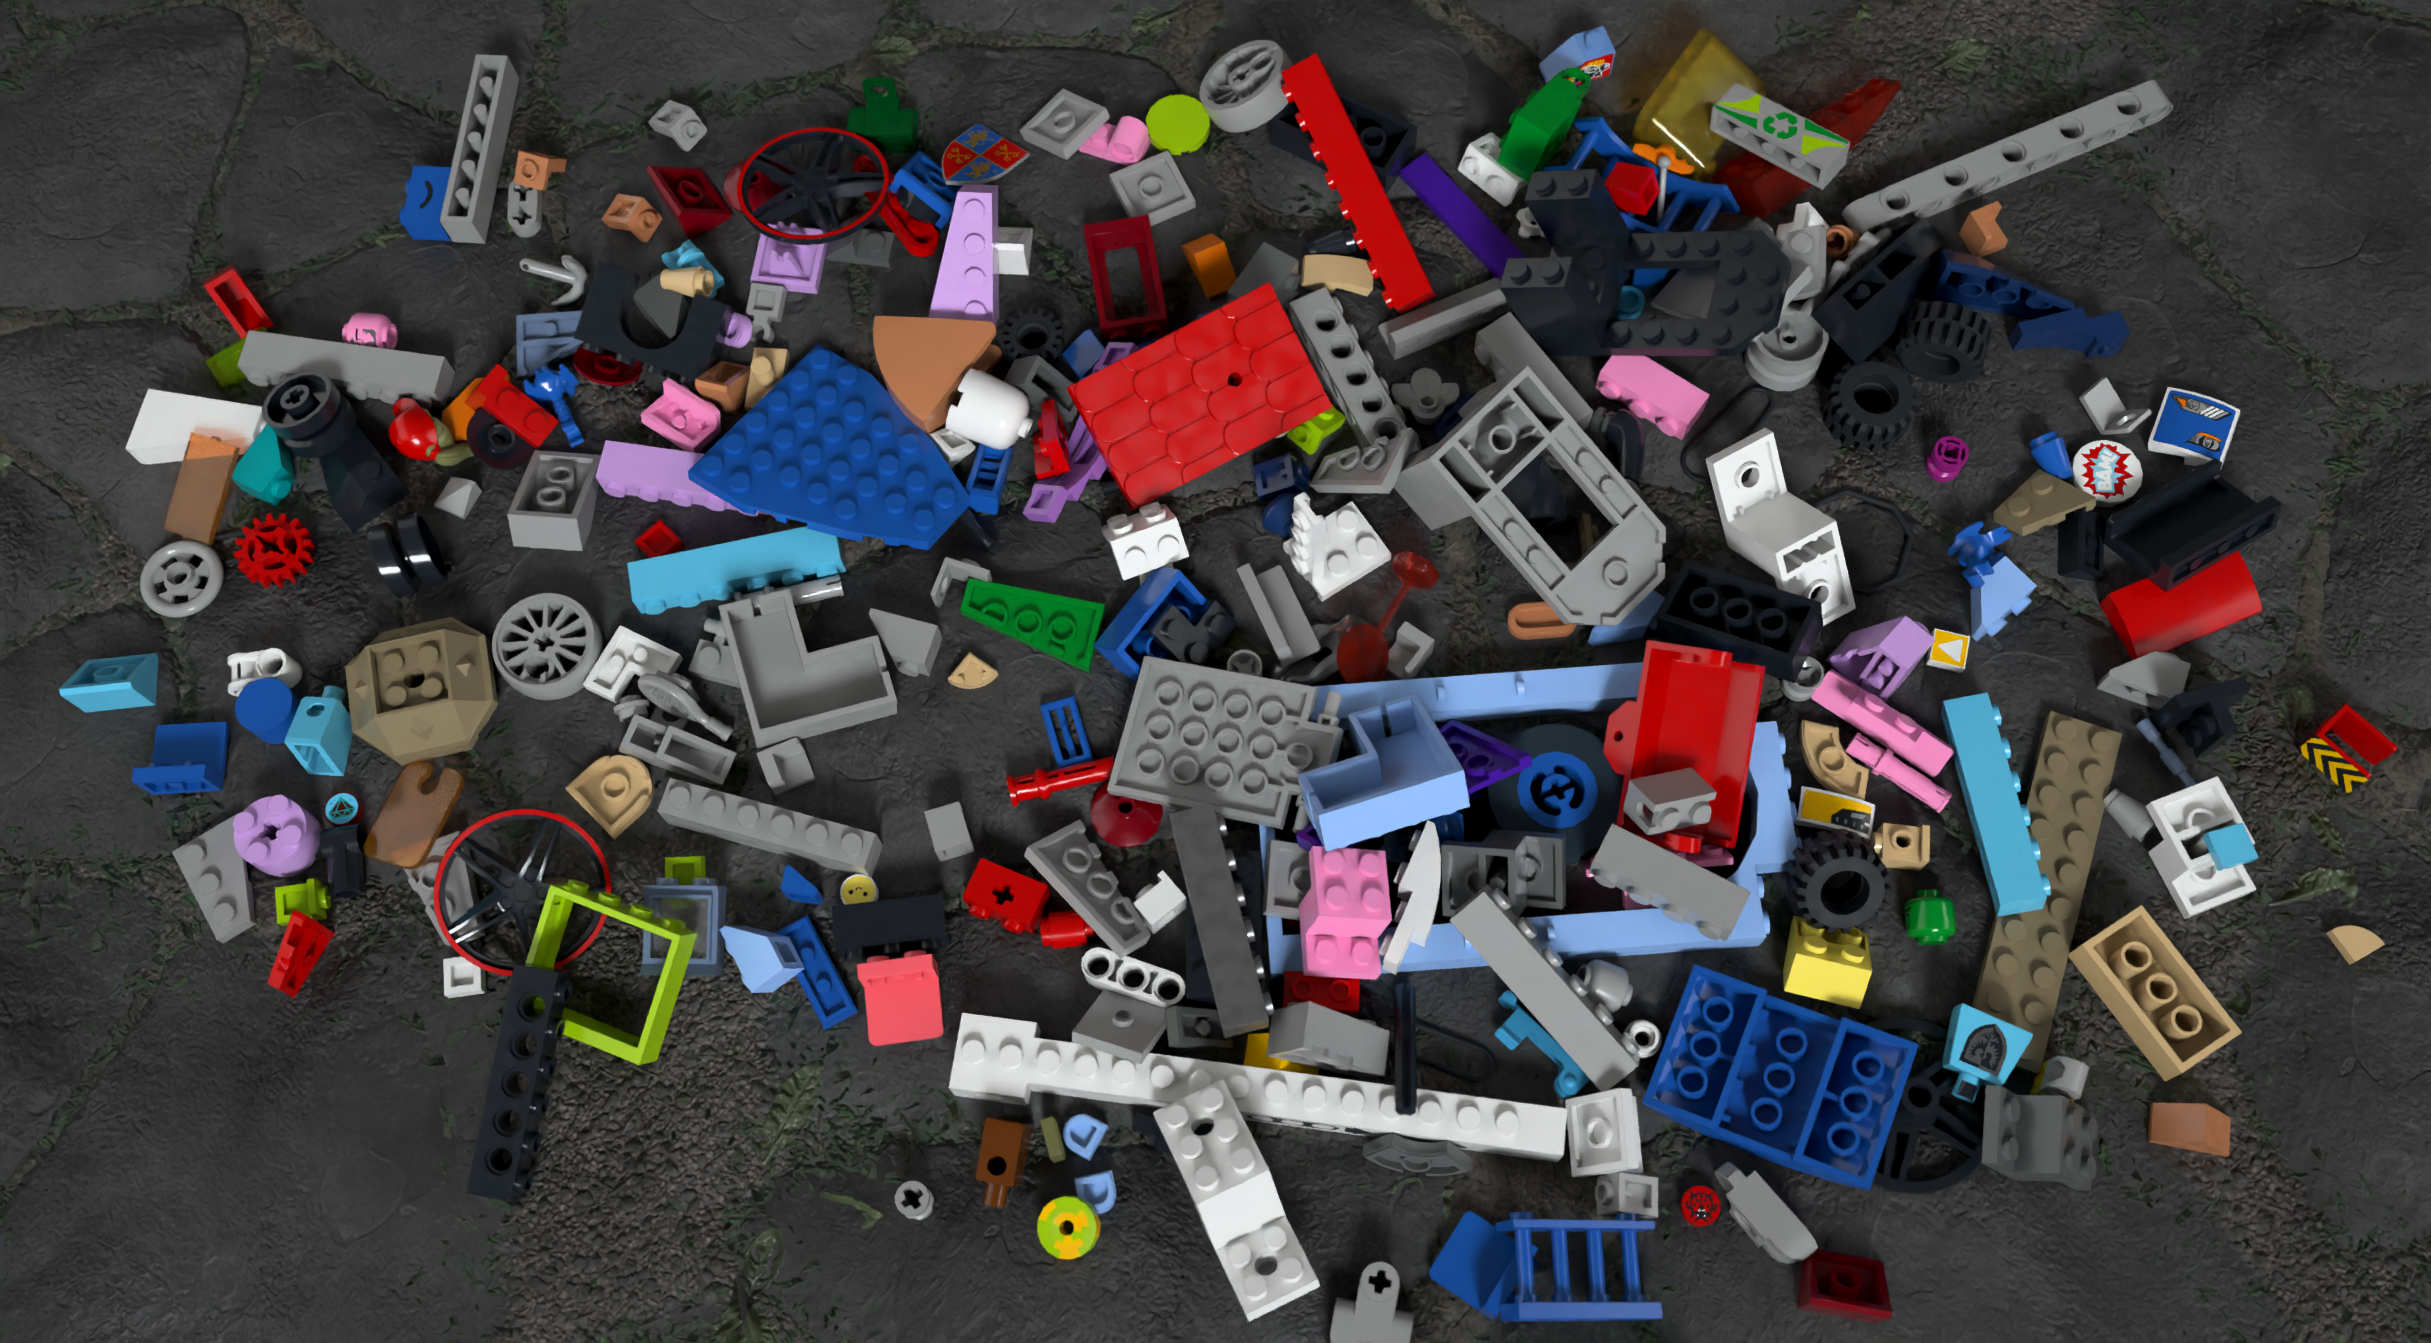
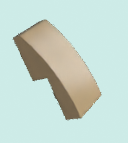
M1326 254L1305 255L1302 264L1301 286L1313 290L1326 287L1331 295L1336 288L1368 296L1373 290V275L1366 263L1367 260Z

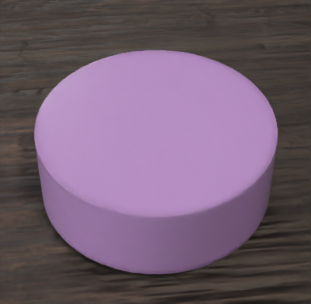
M733 313L724 340L726 345L742 348L748 343L752 334V323L748 316Z

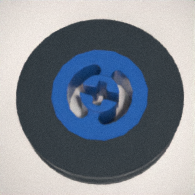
M1566 724L1539 725L1514 736L1507 744L1529 753L1532 766L1486 786L1485 806L1493 829L1565 834L1566 865L1590 858L1591 855L1598 852L1611 824L1616 825L1624 781V775L1615 773L1604 755V742L1590 732ZM1571 780L1579 789L1581 798L1580 806L1577 809H1573L1569 805L1574 794V787L1567 790ZM1534 781L1542 783L1537 797V801L1544 800L1541 806L1542 810L1532 800L1530 787ZM1553 789L1555 794L1564 792L1561 800H1558L1556 795L1548 797L1550 790Z

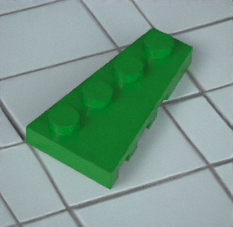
M972 578L968 579L960 608L963 616L1089 674L1096 650L1093 645L1099 638L1106 610L1105 604Z

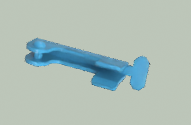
M1506 990L1499 997L1498 1001L1502 1007L1508 1010L1512 1008L1515 1012L1495 1032V1036L1510 1050H1514L1527 1036L1558 1066L1559 1073L1553 1083L1555 1092L1563 1098L1574 1096L1590 1078L1560 1044L1516 1003V996L1511 991Z

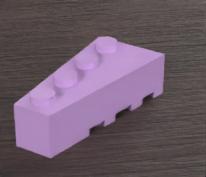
M964 184L957 192L928 318L990 321L994 324L999 320L998 185Z

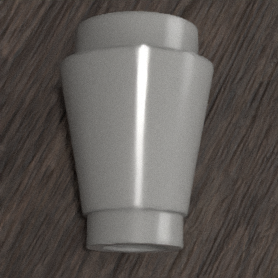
M2114 789L2103 800L2106 811L2129 838L2134 836L2141 842L2157 827L2146 805L2121 793L2118 789Z

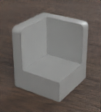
M1405 621L1397 631L1396 642L1381 661V667L1400 680L1413 679L1433 653L1435 640Z
M798 737L756 753L768 785L775 795L815 779L805 749Z
M959 802L924 811L934 849L940 862L975 852Z

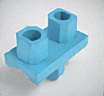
M690 240L685 241L675 251L666 252L661 255L662 261L671 270L703 266L706 270H710L714 277V288L712 294L706 298L711 299L716 296V289L725 285L722 276L708 262L704 253L699 248H696Z

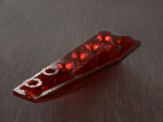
M1884 77L1873 78L1867 81L1864 86L1805 118L1850 141L1849 152L1882 115L1901 88L1900 80L1885 79ZM1749 150L1740 157L1724 163L1722 169L1712 175L1715 184L1727 185L1744 214L1762 218L1768 217L1812 186L1809 182Z

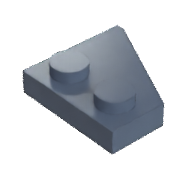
M583 310L516 315L517 377L521 381L535 376V370L539 366L549 368L573 355L584 345L583 341L574 338Z

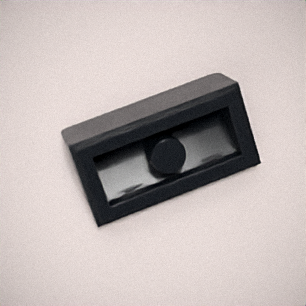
M2082 507L2065 514L2066 520L2059 522L2058 574L2066 578L2099 582L2103 580L2104 516L2091 510L2086 512Z

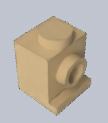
M1883 823L1876 832L1872 833L1870 845L1887 868L1920 871L1930 860V826L1922 825L1917 827ZM1896 840L1905 841V848L1900 847Z

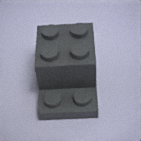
M1492 829L1482 843L1445 840L1441 844L1443 916H1452L1454 911L1486 884H1489L1493 890L1499 888L1508 897L1512 904L1510 909L1518 918L1526 907L1564 909L1566 905L1565 834Z
M1986 1085L1982 1164L2013 1180L2061 1182L2074 1190L2091 1191V1180L2096 1176V1162L2092 1156L2093 1141L2096 1140L2098 1135V1126L2094 1114L2064 1096L2016 1095L2001 1085Z

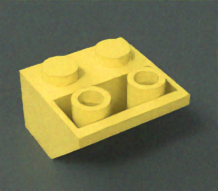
M1793 916L1783 968L1784 991L1860 1009L1872 974L1868 934L1856 927H1851V932L1842 933L1840 928H1837L1835 933L1826 932L1823 926L1818 929L1812 925L1810 920Z

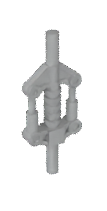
M1884 227L1875 235L1866 231L1857 242V246L1848 254V258L1844 262L1837 260L1830 269V274L1826 278V294L1810 297L1795 312V319L1800 323L1805 322L1830 296L1871 262L1878 253V250L1892 237L1891 230Z

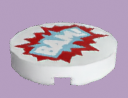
M2108 440L2092 441L2083 446L2070 462L2071 470L2074 474L2070 478V482L2073 481L2075 487L2095 496L2096 506L2107 508L2125 503L2134 496L2141 486L2143 472L2140 461L2130 449L2120 443Z

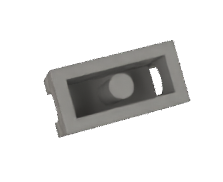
M1691 767L1646 776L1629 781L1623 811L1647 835H1653L1708 823L1712 812L1708 802L1715 800L1717 791Z

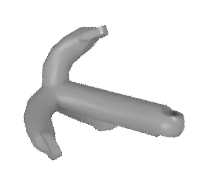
M571 255L561 257L565 268L523 258L519 262L522 270L572 284L569 292L551 302L552 306L568 305L582 295L588 274L584 266Z

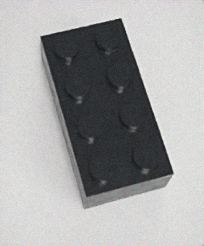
M1336 89L1388 194L1400 175V170L1405 167L1416 149L1418 127ZM1295 101L1288 102L1271 120V144L1328 171L1323 159L1318 162L1309 146V143L1314 141L1309 130L1303 132L1295 117V114L1300 112Z
M1687 560L1683 563L1656 616L1659 636L1662 640L1678 645L1733 653L1732 661L1766 666L1765 674L1795 683L1823 626L1821 602Z
M1233 851L1237 870L1231 871L1234 885L1241 883L1246 902L1245 906L1240 907L1243 920H1251L1255 941L1249 943L1252 956L1260 955L1262 962L1261 851ZM1186 888L1187 1006L1216 1007ZM1260 978L1259 983L1262 991V978Z

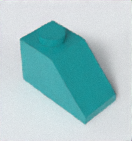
M267 424L229 474V477L243 491L276 507L281 499L288 495L292 484L295 482L290 449Z

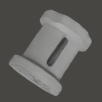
M907 1181L897 1189L895 1204L897 1209L907 1218L923 1220L933 1211L934 1197L932 1192L921 1182ZM912 1193L921 1196L919 1198L921 1205L917 1209L909 1205L911 1203L909 1196Z

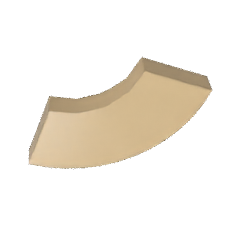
M1802 720L1799 729L1800 747L1803 758L1813 776L1828 791L1864 801L1869 769L1855 763L1844 752L1839 741V727Z

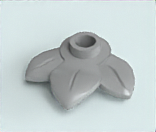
M1425 367L1415 371L1411 377V383L1393 384L1391 393L1394 402L1401 408L1411 410V414L1418 423L1432 425L1440 420L1446 407L1457 402L1459 386L1457 383L1442 384L1439 374L1435 370Z

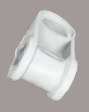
M269 648L249 653H235L228 656L227 664L231 667V683L228 684V693L233 696H239L248 684L258 679L274 678L292 688L298 684L302 677V668L299 663L278 648Z

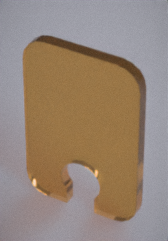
M423 762L409 764L403 770L365 841V854L375 861L408 870H414L423 865L464 788L465 782L462 775L454 770L444 768L437 789L430 794L422 795L421 786L430 776L434 767Z

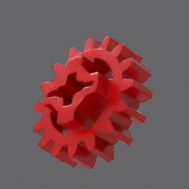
M269 513L266 516V522L263 523L254 518L253 523L255 527L252 530L247 527L242 528L246 535L245 539L235 540V543L242 549L234 552V557L240 562L237 565L244 574L247 573L246 576L251 582L255 583L259 580L264 588H268L272 581L279 588H283L285 579L296 583L295 574L300 572L306 575L308 571L303 565L305 562L313 563L315 560L308 553L316 549L315 544L309 540L312 537L311 533L306 527L303 528L298 519L295 518L290 521L288 516L283 513L278 520ZM274 549H276V550H278V551L281 550V552H282L283 554H280V553L277 552V551L274 552V551H272V550H274Z

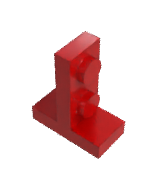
M497 363L464 403L475 411L481 406L537 449L559 421L504 379L509 372Z

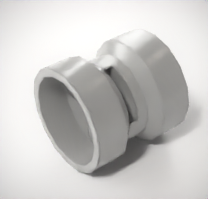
M1239 650L1230 656L1227 662V671L1262 677V662L1255 652Z
M1808 656L1795 683L1781 679V690L1785 696L1797 702L1810 699L1823 682L1824 669L1815 658Z

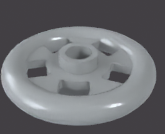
M193 540L170 543L155 552L145 564L140 577L142 597L153 611L163 616L179 618L193 615L207 607L219 593L224 578L223 564L218 554L204 543ZM193 555L203 559L198 568L188 563ZM175 557L178 562L169 565L164 570L162 566L168 560ZM201 576L208 577L205 588L197 589ZM186 577V579L182 583H180L181 579ZM164 581L167 591L158 595L155 584ZM188 595V602L175 604V596Z

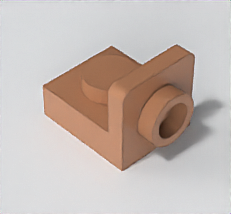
M519 151L514 183L537 190H546L548 177H551L552 172H565L567 159L536 151Z
M617 194L601 220L609 228L631 231L641 242L647 243L662 221V216L643 197Z

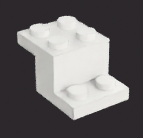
M2218 776L2152 801L2146 806L2164 839L2148 853L2184 919L2256 890L2243 864L2218 871L2202 837L2207 832L2243 823L2252 844H2255L2254 839Z

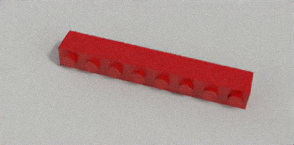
M1317 53L1281 72L1286 82L1280 85L1289 103L1295 101L1300 111L1295 114V117L1302 131L1306 132L1309 130L1314 140L1309 143V146L1316 160L1319 162L1323 159L1328 169L1323 174L1332 191L1338 189L1342 200L1338 202V206L1345 219L1349 220L1352 218L1357 230L1352 232L1353 237L1360 250L1366 248L1371 257L1366 263L1374 279L1380 277L1386 288L1381 291V294L1388 308L1395 307L1402 314L1437 296Z

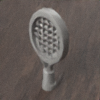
M649 673L639 678L638 687L641 692L664 711L681 719L691 720L704 725L705 729L720 737L719 739L723 742L727 741L735 729L713 716L707 715L686 691L671 681Z

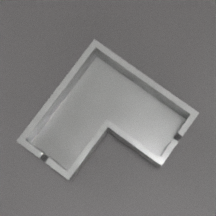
M789 588L757 596L760 616L754 617L750 598L718 606L757 751L770 748L794 737H798L800 740L897 714V698L889 671H887L878 635L807 653Z

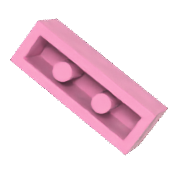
M1611 356L1601 369L1595 387L1606 398L1620 402L1628 407L1635 416L1648 419L1656 424L1663 433L1675 436L1680 440H1683L1702 414L1709 398L1708 393L1646 356Z

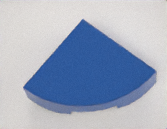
M1635 269L1632 286L1639 290H1646L1649 286L1662 281L1669 269Z

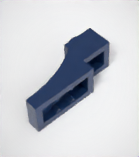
M2083 307L2019 322L2008 338V341L2013 351L2033 347H2061L2084 352L2086 358L2097 355L2108 357L2121 350V346L2130 335V332L2120 310L2087 318Z

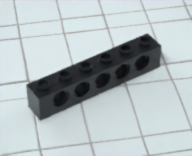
M532 963L514 964L466 1190L468 1194L512 1202L524 1198L532 1186L533 1171L530 1169L533 1155L538 1152L541 1144V1133L538 1130L541 1117L546 1114L549 1106V1095L546 1092L549 1079L554 1076L557 1068V1057L554 1054L557 1041L562 1038L565 1030V1020L562 1016L565 1003L569 1002L573 992V982L570 981L572 971ZM538 996L543 999L545 1004L544 1011L540 1016L534 1010V1001ZM529 1034L533 1035L537 1042L533 1053H530L526 1047V1039ZM521 1072L528 1077L529 1084L526 1091H523L518 1085V1077ZM513 1110L520 1116L521 1122L518 1129L514 1128L510 1123V1114ZM505 1148L512 1154V1164L510 1167L506 1166L502 1160V1152Z

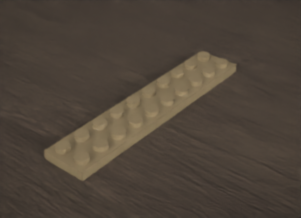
M2050 711L2045 718L2024 800L2031 821L2030 826H2027L2030 839L2036 838L2041 859L2037 861L2040 874H2047L2051 895L2047 896L2043 909L1999 917L1995 913L1972 1003V1008L2033 1034L2031 1041L2013 1069L2034 1077L2039 1075L2105 808L2103 800L2108 795L2122 738V733Z

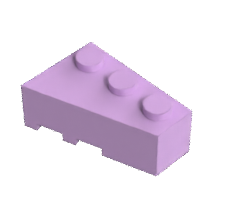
M1903 616L1851 632L1824 662L1865 691L1878 696L1886 702L1909 676L1935 641V638L1930 635L1928 629L1923 624Z

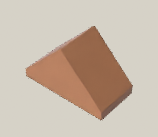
M720 361L695 379V387L701 399L713 403L719 411L738 415L748 389L751 367Z
M2151 1103L2148 1142L2227 1157L2229 1156L2231 1117L2203 1103Z

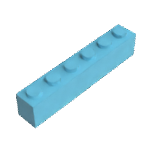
M807 526L627 563L632 601L641 614L646 613L650 615L660 614L668 608L678 606L694 607L702 601L711 599L728 600L733 598L737 592H757L763 590L764 586L768 585L770 587L779 585L791 586L800 584L804 580L822 579L846 572L841 537L810 530Z
M1988 692L1944 700L1941 717L1949 745L1954 747L1952 757L1996 915L1999 917L2043 909L2047 896L2051 895L2050 883L2047 874H2040L2037 861L2041 859L2040 849L2036 838L2030 839L2027 826L2031 824L2027 805H2020L2017 792L2021 791L2020 780L2017 771H2010L2007 759L2011 758V751L2007 737H2000L1998 726L2001 725L1998 705H1991Z

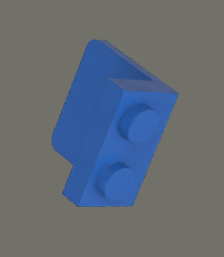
M1466 1212L1430 1268L1429 1276L1433 1281L1491 1320H1494L1499 1312H1501L1500 1305L1515 1303V1295L1517 1294L1513 1292V1289L1518 1283L1515 1240L1502 1231H1496L1495 1226L1477 1214ZM1532 1244V1257L1535 1255V1253H1536L1537 1250H1538V1248H1537L1536 1246H1534L1533 1244ZM1533 1258V1272H1534L1535 1268L1537 1267V1265H1538V1263H1539V1261H1537V1260L1534 1259V1258Z

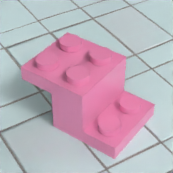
M1313 846L1309 851L1311 888L1299 904L1304 976L1376 980L1381 974L1378 938L1392 921L1385 851L1340 848L1326 852L1324 847Z

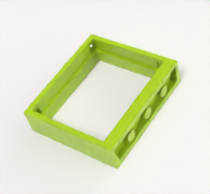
M569 879L568 883L550 885L526 963L553 968L574 902L672 940L641 1038L565 1007L562 1016L565 1020L563 1034L637 1065L657 1061L698 933L685 928L686 923L682 920L672 917L661 919L653 916L654 910L646 906L632 904L630 907L620 903L621 897L608 892H599L597 894L589 891V885L578 880ZM538 996L534 1001V1010L540 1016L544 1011L545 1004L543 999Z

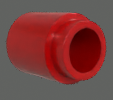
M1074 909L1051 912L1049 917L1040 918V931L1044 947L1052 946L1053 949L1089 945L1090 937L1096 936V932Z

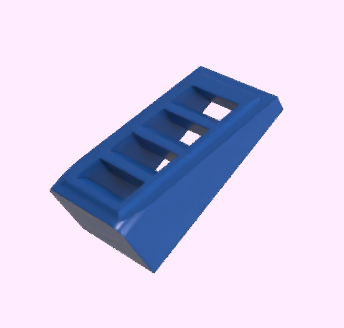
M979 444L965 487V491L970 497V505L967 507L969 510L993 515L998 513L1013 456V448L997 450ZM984 458L1001 460L1002 462L1000 464L984 461ZM981 470H983V471H988V472H994V473H998V474L982 472ZM978 483L987 484V485H993L994 487H992V486H986V485H981V484H978Z

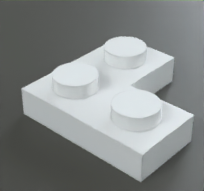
M620 625L583 685L587 690L617 704L635 674L640 677L646 673L656 675L657 671L660 670L673 675L683 658L679 653Z

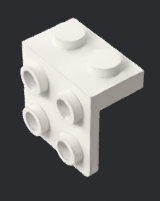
M1158 502L1146 504L1139 509V513L1128 517L1126 514L1113 516L1107 520L1106 525L1101 527L1103 535L1111 545L1123 580L1189 557L1178 520L1165 504L1159 505Z

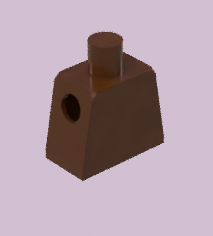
M986 1117L976 1171V1180L986 1182L982 1201L983 1205L1005 1208L1009 1186H1020L1034 1124L999 1117ZM1000 1157L1006 1162L1007 1167L1004 1173H1000L996 1167L997 1160Z

